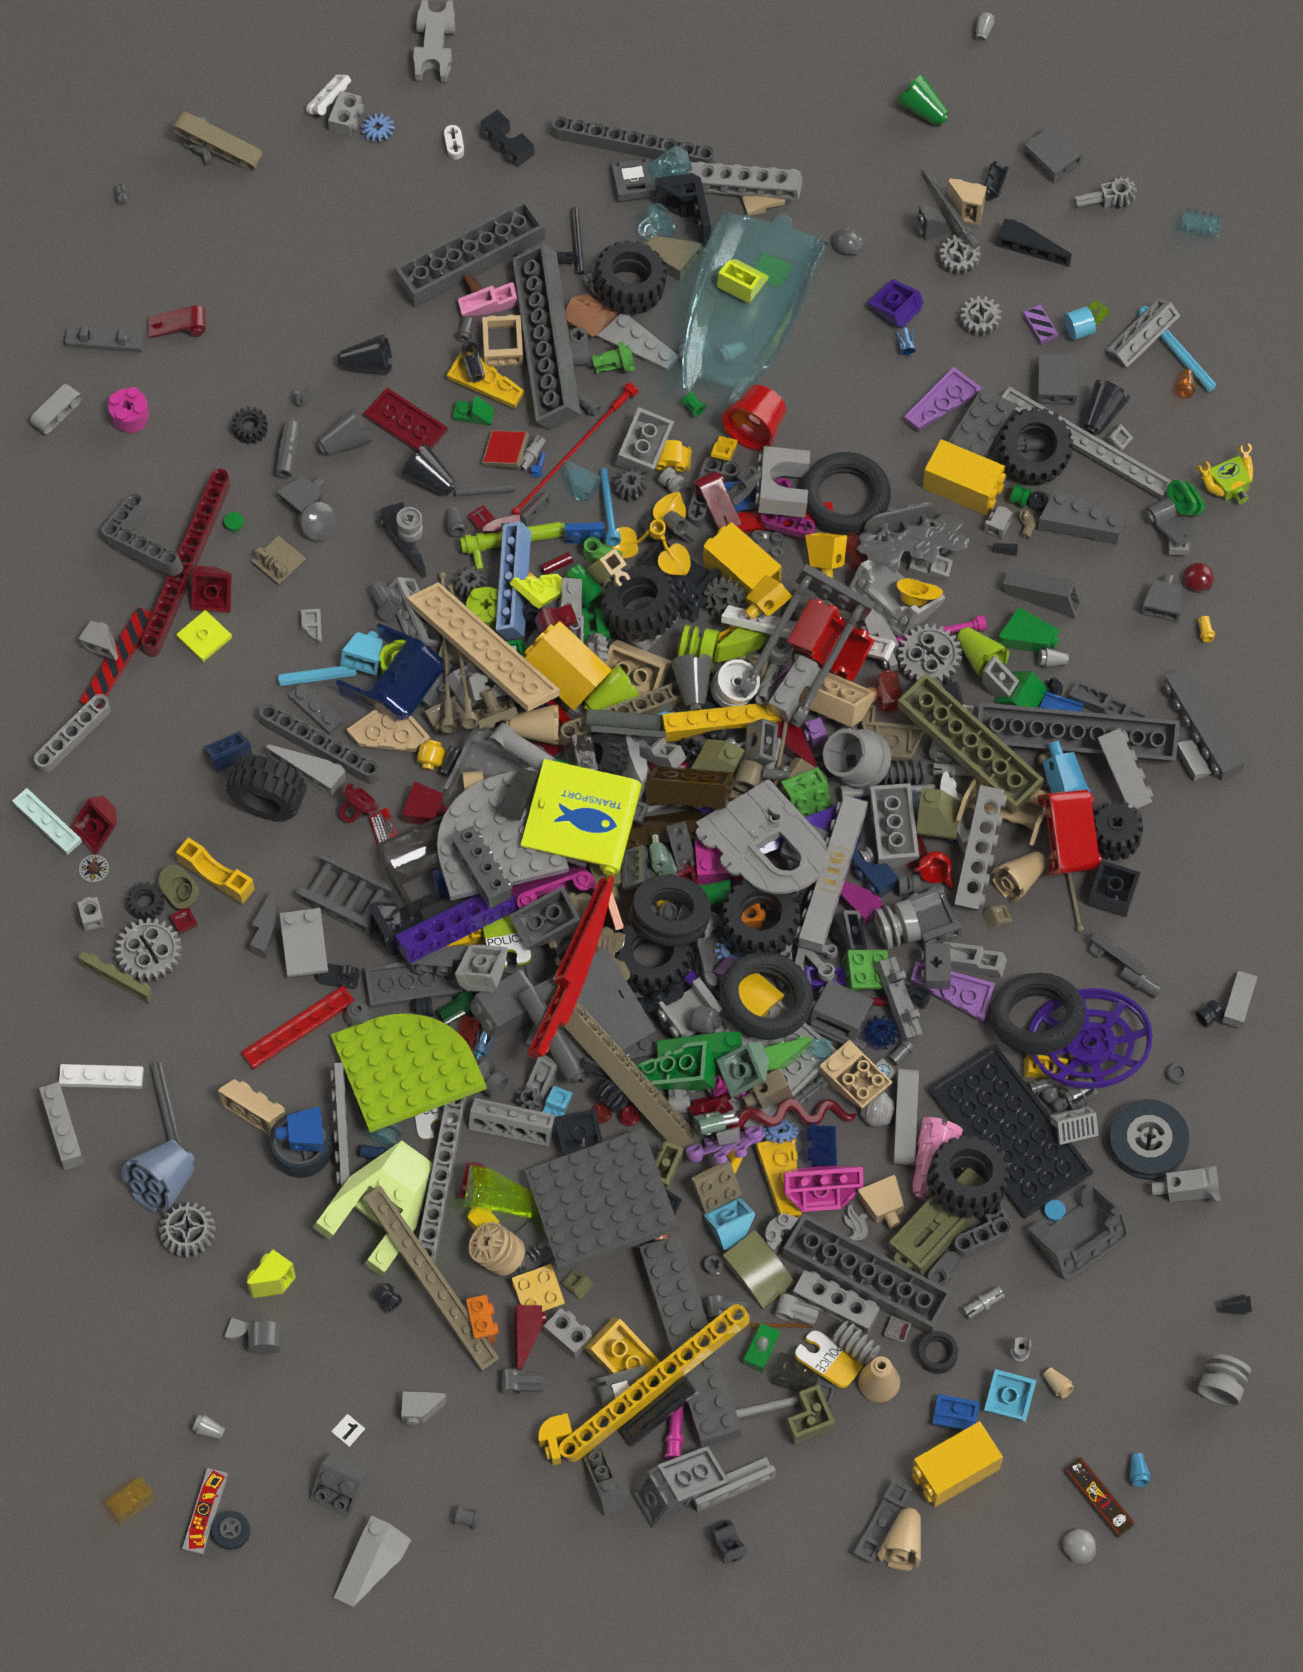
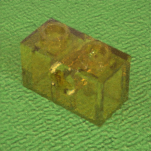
M139 1476L105 1502L108 1510L117 1522L122 1525L152 1503L155 1497L153 1491L143 1478Z

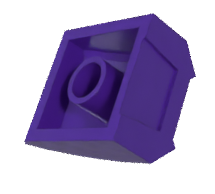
M892 279L867 304L889 322L905 327L918 312H921L923 299L920 291Z

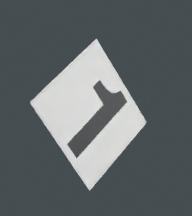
M347 1414L331 1432L350 1447L365 1428Z

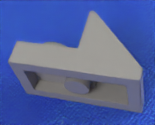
M546 1055L538 1057L526 1086L529 1089L537 1088L538 1093L536 1095H542V1099H544L558 1077L555 1074L558 1068L557 1062Z

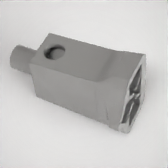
M1216 1165L1203 1169L1166 1173L1167 1181L1152 1183L1153 1195L1169 1194V1202L1212 1199L1215 1202H1220Z

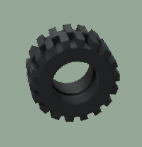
M591 732V735H587L585 741L582 740L580 743L581 747L578 748V756H576L577 766L623 776V772H626L627 769L626 765L627 763L629 764V759H627V756H629L628 746L618 736L603 732Z

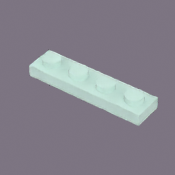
M28 788L12 800L13 805L66 855L82 843L81 838Z

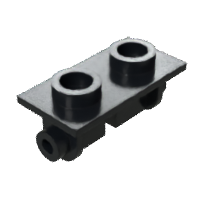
M993 161L990 164L987 174L990 177H986L984 186H987L985 201L1000 196L1009 166L1001 167L997 161Z

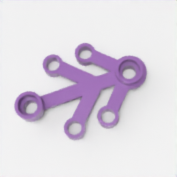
M751 1126L745 1132L740 1131L739 1142L719 1145L717 1137L709 1136L704 1139L706 1148H702V1145L699 1144L687 1147V1157L691 1162H699L703 1159V1155L720 1150L714 1154L716 1164H722L728 1160L727 1154L734 1148L735 1157L741 1158L747 1155L746 1149L751 1144L762 1141L765 1137V1132L760 1126Z

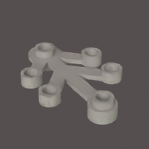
M794 937V943L798 947L795 963L804 971L803 963L806 956L818 970V976L821 980L827 982L833 979L835 975L834 966L830 963H823L814 953L818 951L800 947L799 938ZM793 943L790 946L786 945V950L780 953L783 956H789L791 960ZM830 944L824 945L823 951L818 953H825L828 958H835L838 951L835 945Z

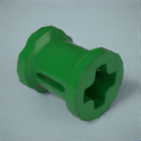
M694 392L688 393L681 401L682 405L692 412L693 417L700 416L707 407L705 403H701L696 398Z

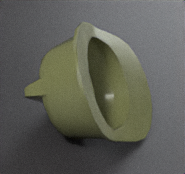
M175 864L168 865L161 871L159 886L176 908L185 909L198 901V885L181 866Z

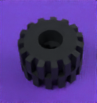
M1113 800L1111 805L1105 802L1102 804V808L1097 807L1093 817L1098 853H1103L1104 859L1108 860L1109 857H1113V861H1119L1121 856L1123 859H1127L1130 853L1134 854L1137 851V846L1139 847L1143 832L1142 816L1137 814V809L1134 806L1129 808V803L1123 802L1122 805L1118 804V800Z

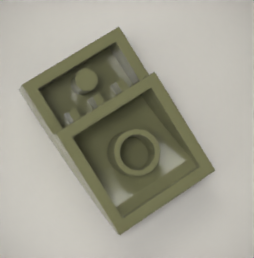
M756 1230L723 1254V1262L735 1274L736 1280L762 1309H765L780 1297L781 1294H784L795 1285L794 1280L784 1265Z

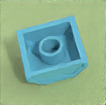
M995 1369L984 1411L1026 1422L1036 1380Z

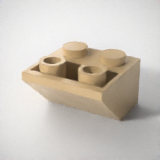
M950 178L947 197L965 223L979 226L984 210L987 186Z

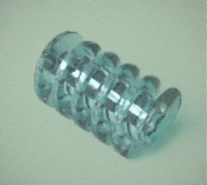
M1189 207L1183 214L1180 230L1182 231L1187 226V231L1190 232L1194 227L1196 234L1202 229V235H1205L1207 230H1209L1211 237L1215 232H1217L1218 237L1221 214L1218 213L1217 217L1214 218V214L1211 212L1207 217L1205 210L1199 215L1198 209L1192 214Z

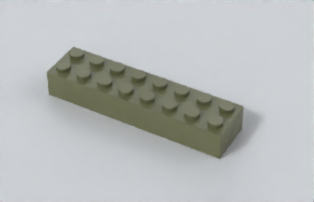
M927 673L898 700V708L982 785L1004 790V795H1007L1006 806L1014 814L1043 786L1044 779Z

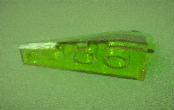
M470 1165L464 1207L542 1221L532 1191L491 1168Z

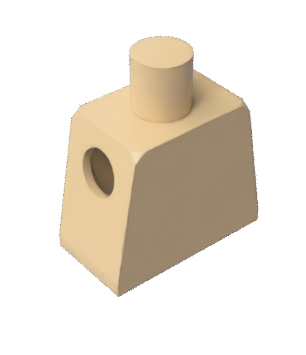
M895 1175L858 1190L859 1201L875 1223L886 1220L890 1229L901 1224L897 1215L903 1212L904 1205Z

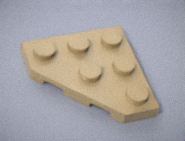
M395 696L382 704L395 717L375 709L347 728V733L359 747L416 752L419 750L421 743L431 740L430 736Z

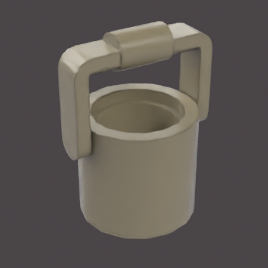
M742 760L736 776L733 778L732 789L734 786L737 790L747 793L761 783L764 767L751 760ZM731 794L730 800L732 801L741 795Z

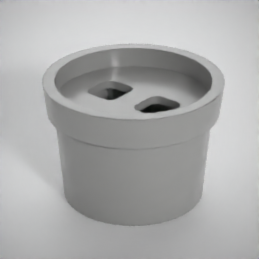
M841 729L833 733L827 740L823 750V760L826 768L832 774L840 777L846 784L856 789H868L870 786L880 783L886 776L891 763V751L886 739L875 731ZM855 754L857 765L848 768L847 757Z

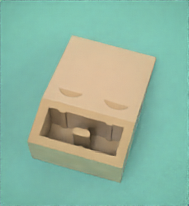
M850 1040L819 1066V1076L825 1077L828 1085L833 1090L861 1109L866 1107L892 1084V1081Z

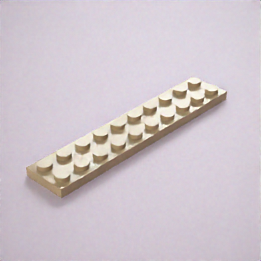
M439 582L407 597V604L526 711H530L560 696V689Z

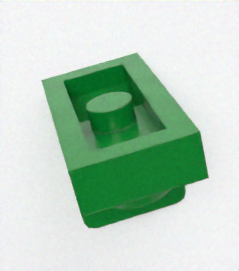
M477 396L474 397L473 403L456 400L453 421L491 426L495 409Z

